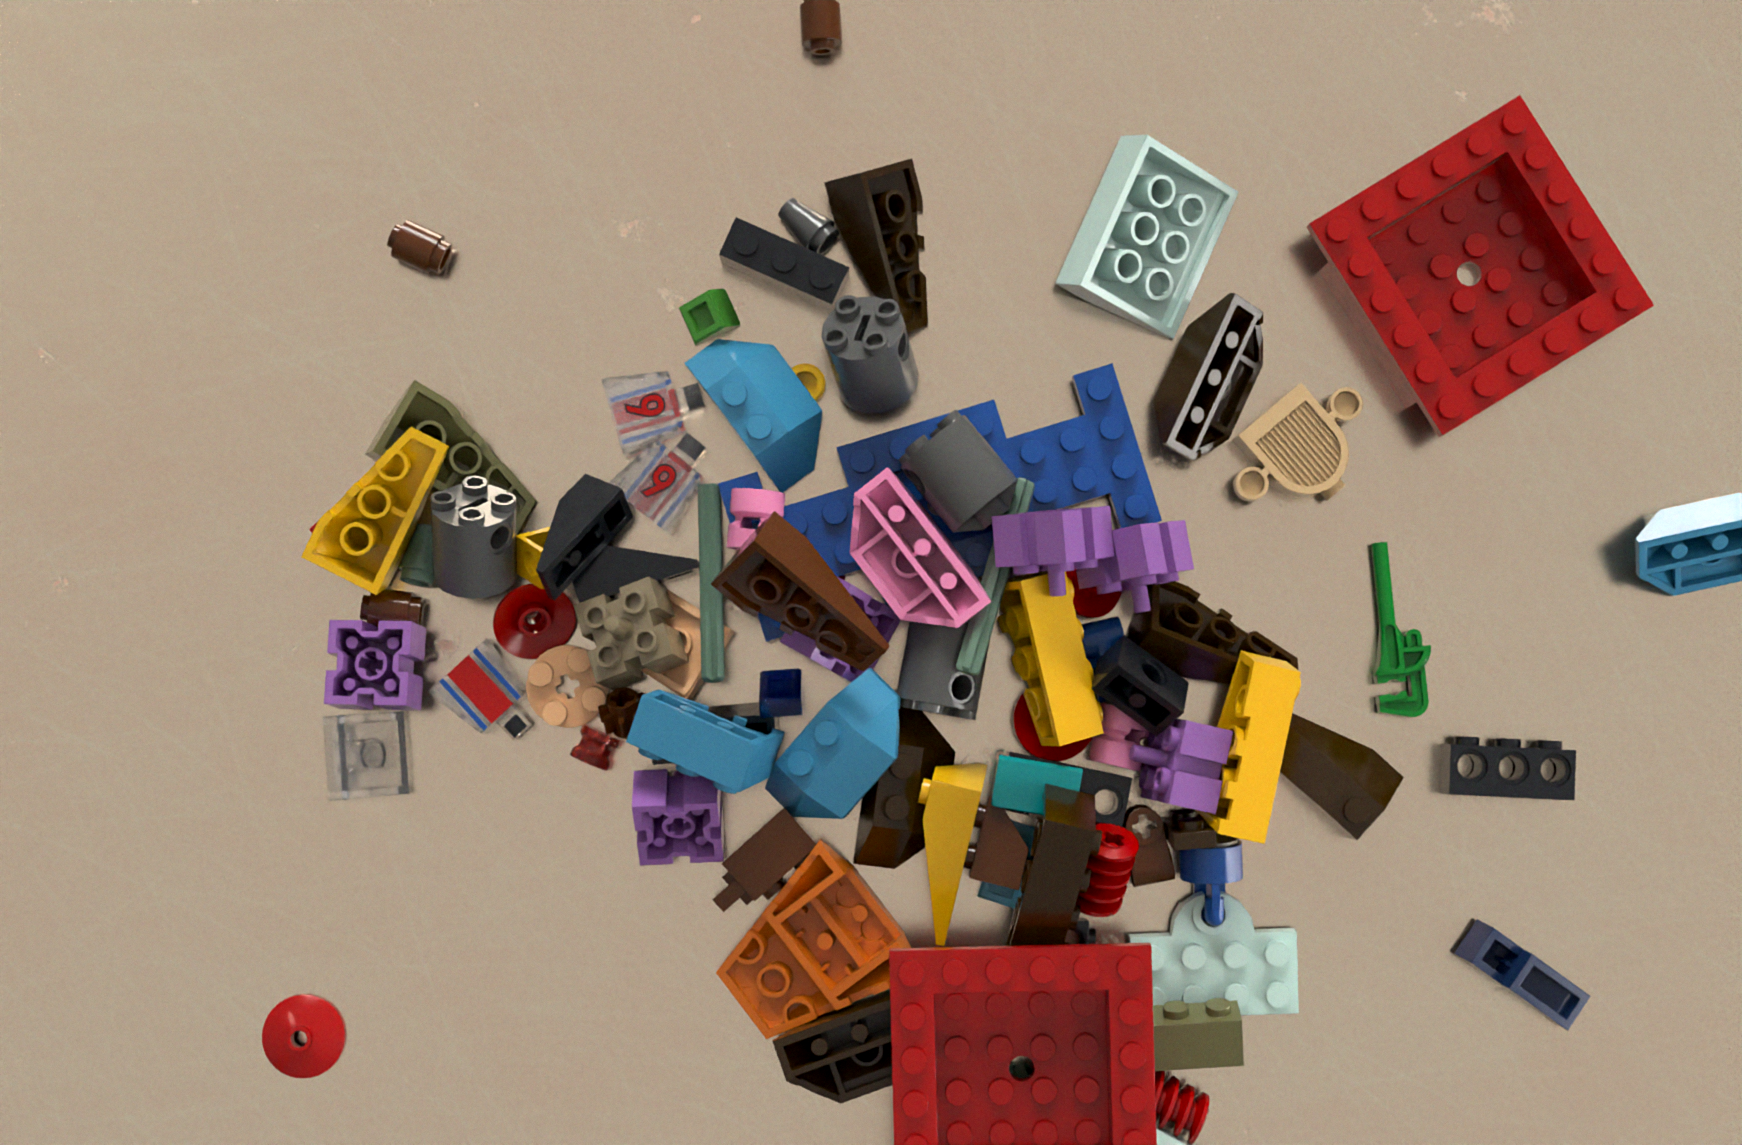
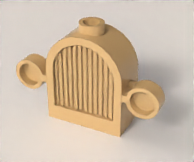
M1299 383L1232 440L1255 466L1247 467L1235 476L1233 488L1236 495L1245 501H1255L1265 495L1269 484L1278 492L1295 498H1307L1320 493L1327 501L1345 486V483L1340 478L1347 468L1349 447L1343 431L1336 422L1351 421L1361 413L1363 400L1359 392L1350 387L1336 390L1328 398L1326 410L1302 383Z

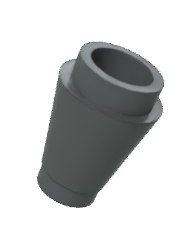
M795 198L789 199L778 213V217L783 220L799 243L818 254L823 255L838 238L839 231L834 227V221L798 202Z

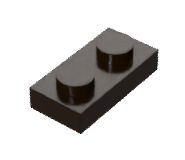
M1179 809L1171 812L1172 817H1161L1166 840L1174 851L1217 847L1216 831L1200 814H1196V810Z

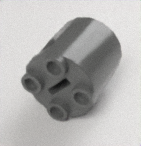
M846 295L838 299L835 303V309L830 312L823 323L821 338L843 402L853 410L866 414L884 413L899 407L912 396L918 386L919 372L898 303L893 299H883L875 296L857 298L852 295Z
M954 410L937 424L938 428L929 435L931 437L930 440L925 435H922L905 449L906 453L898 459L901 463L900 469L953 533L985 530L992 524L991 516L1004 515L1010 509L1018 479L965 415L961 416L957 410Z
M481 476L466 477L463 479L462 484L446 488L443 491L434 492L430 497L432 561L435 584L446 593L456 597L471 599L491 597L506 591L514 584L517 577L515 495L499 487L489 485L487 479Z
M969 620L959 628L909 622L897 694L901 698L900 707L976 720L988 647L978 675H966L956 669V663Z

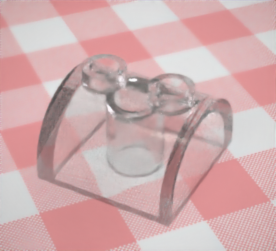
M404 711L323 717L328 801L409 794Z

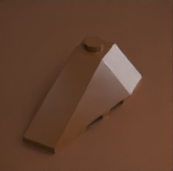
M775 511L749 536L711 583L714 588L742 611L754 617L761 613L781 623L779 630L791 636L794 631H797L815 640L819 650L861 671H865L889 648V644L810 541Z

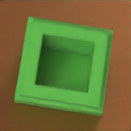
M723 288L708 290L679 307L695 344L702 343L740 325L730 298Z

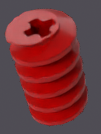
M1101 823L1096 824V830L1102 831L1097 856L1090 855L1086 868H1091L1089 886L1086 894L1079 892L1075 904L1081 907V913L1093 917H1107L1120 911L1127 889L1126 884L1130 879L1135 856L1139 849L1138 839L1131 831L1115 824Z
M1155 1071L1156 1113L1159 1114L1158 1128L1162 1130L1172 1121L1174 1122L1172 1135L1177 1138L1187 1129L1189 1131L1187 1143L1192 1145L1206 1122L1209 1112V1095L1205 1092H1200L1194 1097L1195 1091L1192 1085L1186 1084L1179 1089L1180 1081L1177 1077L1171 1076L1164 1082L1165 1071Z

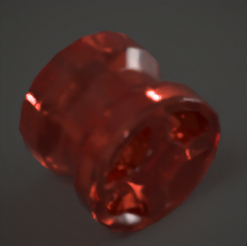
M583 724L580 730L582 738L579 745L572 748L570 755L589 765L608 771L611 764L609 760L611 751L618 748L621 740Z

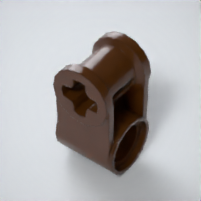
M1144 804L1130 806L1125 812L1123 827L1131 831L1139 843V849L1135 856L1130 876L1133 887L1174 880L1173 860L1160 815ZM1139 815H1143L1147 820L1152 821V824L1145 827L1146 833L1142 835L1137 829L1132 828V825L1139 822Z

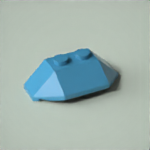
M716 339L684 363L779 492H786L814 471L823 411L774 345Z
M1742 493L1659 510L1635 538L1637 576L1673 596L1742 581Z
M872 668L867 669L829 700L774 763L765 789L783 807H786L793 817L845 818L898 758V709H900V696Z

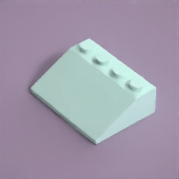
M1149 135L1121 136L1055 284L1086 302L1166 338L1174 339L1239 192Z

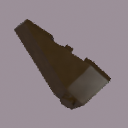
M912 158L824 182L835 224L875 297L893 299L898 303L907 333L928 326L926 276L919 269V251L925 250L924 236L918 235L917 213L923 212V201Z
M1176 581L1147 585L1151 610L1135 613L1128 632L1130 640L1184 678L1231 684L1240 651L1287 661L1298 670L1297 657L1257 631L1248 634L1230 621L1233 615L1222 608L1216 613L1198 601L1201 594L1189 586Z
M1292 713L1279 776L1347 838L1358 840L1386 809L1404 777L1375 750Z

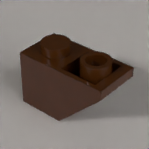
M989 796L987 804L979 803L973 827L979 828L981 831L977 845L969 843L963 868L971 870L969 877L971 879L1019 890L1029 849L1005 809L992 806V796Z

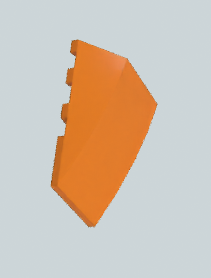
M820 840L717 970L716 974L764 1037L769 1039L815 1020L823 1014L833 1010L837 1011L857 1000L890 989L889 948H911L902 928L856 868Z

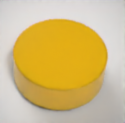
M807 363L798 364L791 368L814 400L818 402L823 397L826 388L825 377L821 370Z

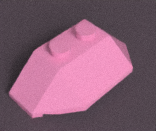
M890 468L884 469L854 493L850 555L900 620L959 628L992 602L963 557L922 504Z

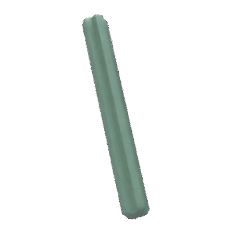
M1017 478L1018 481L1010 509L1004 515L1028 512L1035 489L1033 482L1025 478ZM994 540L980 583L992 602L970 618L956 663V669L959 672L970 676L978 675L981 671L1011 567H996Z
M706 483L698 487L701 676L704 682L718 683L722 682L725 678L723 594L714 588L711 583L722 570L721 493L718 484Z

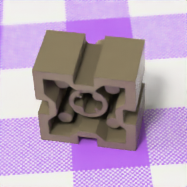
M650 576L620 587L619 590L622 598L617 600L602 594L574 605L582 636L595 642L596 649L588 651L587 654L597 684L615 690L643 680L641 672L643 668L661 673L689 662L680 632L666 623V619L675 616L667 588Z

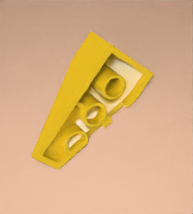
M410 427L375 462L371 469L318 520L301 557L375 595L389 587L408 547L449 446Z
M985 764L936 766L932 780L923 779L918 803L926 805L923 814V829L937 945H945L988 766Z

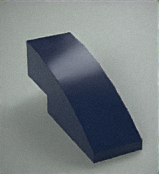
M1478 919L1454 953L1567 1031L1591 997L1538 957L1524 950L1501 932Z

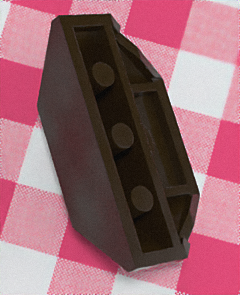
M1229 293L1187 326L1153 399L1161 443L1192 461L1197 460L1201 457V454L1214 449L1230 438L1263 366V335L1260 325L1263 323V311L1236 293Z
M903 707L898 709V758L862 798L853 864L895 869L925 848L923 814L926 805L918 803L923 779L932 780L936 766L954 765L955 751L922 710Z
M890 991L851 1004L837 1011L834 1010L823 1014L817 1019L800 1025L773 1039L772 1042L786 1081L840 1104L893 1085Z

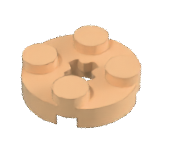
M560 645L551 648L541 654L528 671L526 682L528 701L534 712L549 725L565 728L581 726L598 715V706L606 704L607 694H609L610 689L596 683L587 654L588 650L575 645ZM568 674L570 680L578 679L580 686L574 689L575 697L568 698L566 693L559 694L557 686L562 683V675Z

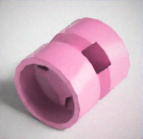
M733 488L731 490L730 513L735 516V521L728 524L726 548L739 550L756 530L752 527V520L760 521L759 527L774 511L783 518L786 494L763 489Z
M1100 703L1103 711V721L1101 723L1104 734L1092 738L1088 760L1140 772L1142 763L1131 761L1129 752L1132 745H1141V740L1148 737L1149 731L1114 705Z

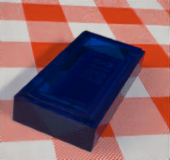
M801 669L760 672V718L802 715Z

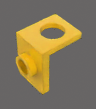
M550 527L516 535L517 574L540 589H544L536 568Z

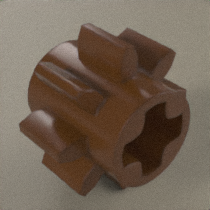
M622 687L607 694V705L598 706L600 719L604 723L606 734L614 732L617 737L627 739L641 696L645 693L637 694L631 688Z

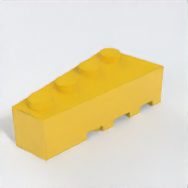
M1048 571L1009 578L1000 604L1004 615L997 617L1002 634L1008 632L1014 642L1016 650L1011 660L1015 671L1028 683L1029 689L1025 690L1024 697L1041 746H1063L1104 734L1101 723L1103 721L1102 707L1096 700L1094 691L1091 689L1094 678L1093 668L1089 660L1086 659L1082 643L1084 630L1080 620L1076 617L1073 604L1074 587L1066 572V595L1055 597L1049 594Z
M1240 651L1217 725L1218 728L1233 731L1227 764H1222L1219 780L1223 782L1216 814L1196 810L1218 834L1265 844L1293 707L1301 687V672L1287 661Z

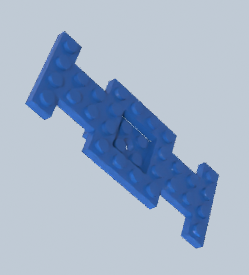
M1113 363L1072 376L1083 412L1082 416L1006 438L995 400L957 410L961 416L965 415L1016 478H1025L1034 483L1035 489L1028 512L1063 509L1109 495L1119 529L1162 521ZM950 413L836 447L848 487L784 506L783 518L810 541L837 577L862 570L850 555L854 493L887 467L893 473L902 471L900 469L901 463L898 459L906 453L905 449L922 435H925L930 440L931 437L929 435L938 428L937 424ZM758 472L718 483L729 522L735 521V516L730 513L731 490L733 488L763 489ZM903 472L895 474L926 509L972 569L977 578L983 576L993 543L992 524L985 530L953 533L940 516L934 515L929 511L926 499ZM752 520L753 529L758 528L760 521ZM882 596L884 604L886 606L889 605ZM761 613L758 614L766 642L783 637L785 632L779 630L781 623Z

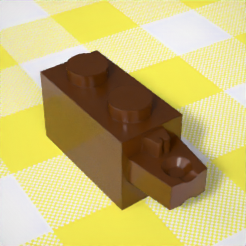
M784 807L722 863L728 871L722 877L728 886L713 901L722 912H725L739 898L746 905L752 900L756 901L762 895L768 901L786 884L781 878L793 867L797 870L818 842Z

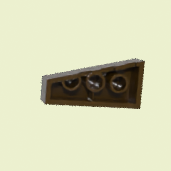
M1045 784L1042 796L1043 819L1037 818L1033 832L1031 856H1034L1033 861L1026 860L1020 890L1023 893V898L1017 897L1005 946L1070 944L1065 942L1068 930H1076L1081 907L1075 905L1079 892L1086 894L1090 882L1091 868H1086L1090 855L1097 856L1102 839V831L1096 830L1095 795Z

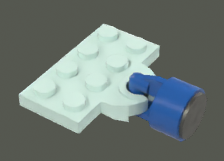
M1216 834L1217 847L1179 850L1180 879L1193 883V895L1178 903L1171 917L1170 932L1128 934V943L1151 944L1153 1005H1164L1169 1001L1202 1003L1213 998H1224L1229 1001L1237 1000L1241 1016L1299 1013L1297 931L1295 928L1254 929L1252 917L1239 899L1225 892V883L1237 882L1243 879L1242 841L1235 837Z

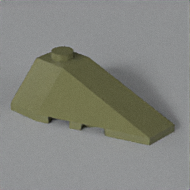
M413 380L384 420L365 455L377 461L410 427L445 443L449 448L431 492L443 491L446 488L462 484L463 479L469 476L484 477L489 485L499 487L515 495L517 535L536 499L510 469L493 454L485 444L484 439L467 424L451 401L418 381Z

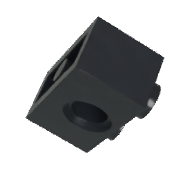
M1123 635L1097 660L1091 689L1152 734L1158 736L1184 713L1189 682Z

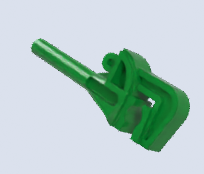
M1387 542L1372 543L1371 550L1379 616L1376 664L1372 674L1374 685L1384 684L1389 680L1395 683L1405 682L1407 676L1409 697L1406 690L1397 692L1395 695L1385 694L1376 696L1377 713L1417 717L1426 711L1429 703L1425 665L1431 654V645L1423 646L1421 633L1417 629L1408 630L1403 635L1397 627Z

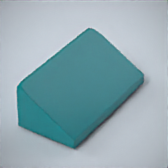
M999 755L992 788L991 805L998 808L1043 815L1042 796L1045 784L1079 791L1083 769Z

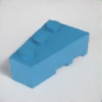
M659 689L641 696L626 740L627 743L638 747V752L641 755L654 760L665 759L676 764L675 768L677 771L692 777L701 775L714 781L713 786L718 790L731 794L741 792L770 777L785 734L784 731L772 728L771 733L767 735L746 728L747 719L734 715L733 721H728L708 712L709 706Z

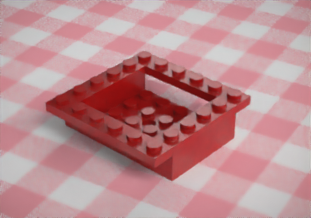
M1520 95L1317 218L1306 227L1328 261L1319 271L1405 409L1417 402L1438 437L1445 435L1654 306ZM1497 158H1499V159H1498L1495 163H1493L1492 165H1490V166H1488L1487 168L1483 169L1482 171L1478 172V173L1475 174L1474 176H1472V177H1470L1469 179L1465 180L1464 182L1460 183V184L1457 185L1456 187H1454V188H1452L1451 190L1447 191L1446 193L1442 194V195L1439 196L1438 198H1436V199H1434L1433 201L1429 202L1428 204L1424 205V206L1421 207L1420 209H1418V210H1416L1415 212L1411 213L1410 215L1406 216V217L1403 218L1402 220H1400V221H1398L1397 223L1393 224L1392 226L1388 227L1387 229H1385L1384 231H1382V232H1380L1379 234L1375 235L1374 237L1370 238L1369 240L1367 239L1368 237H1370L1371 235H1373V234H1375L1376 232L1380 231V230L1383 229L1384 227L1388 226L1389 224H1391V223H1393L1394 221L1398 220V219L1401 218L1402 216L1406 215L1407 213H1409V212H1411L1412 210L1416 209V208L1419 207L1420 205L1424 204L1425 202H1427V201H1429L1430 199L1434 198V197L1437 196L1438 194L1442 193L1443 191H1445V190H1447L1448 188L1452 187V186L1455 185L1456 183L1460 182L1461 180L1465 179L1466 177L1470 176V175L1473 174L1474 172L1478 171L1479 169L1483 168L1484 166L1488 165V164L1491 163L1492 161H1494V160H1496ZM1469 265L1475 269L1477 281L1474 285L1466 286L1458 280L1457 270L1459 266Z
M1150 943L889 948L894 1145H1157L1152 948ZM1025 1056L1033 1062L1034 1069L1028 1077L1017 1078L1011 1074L1009 1065L1014 1058Z

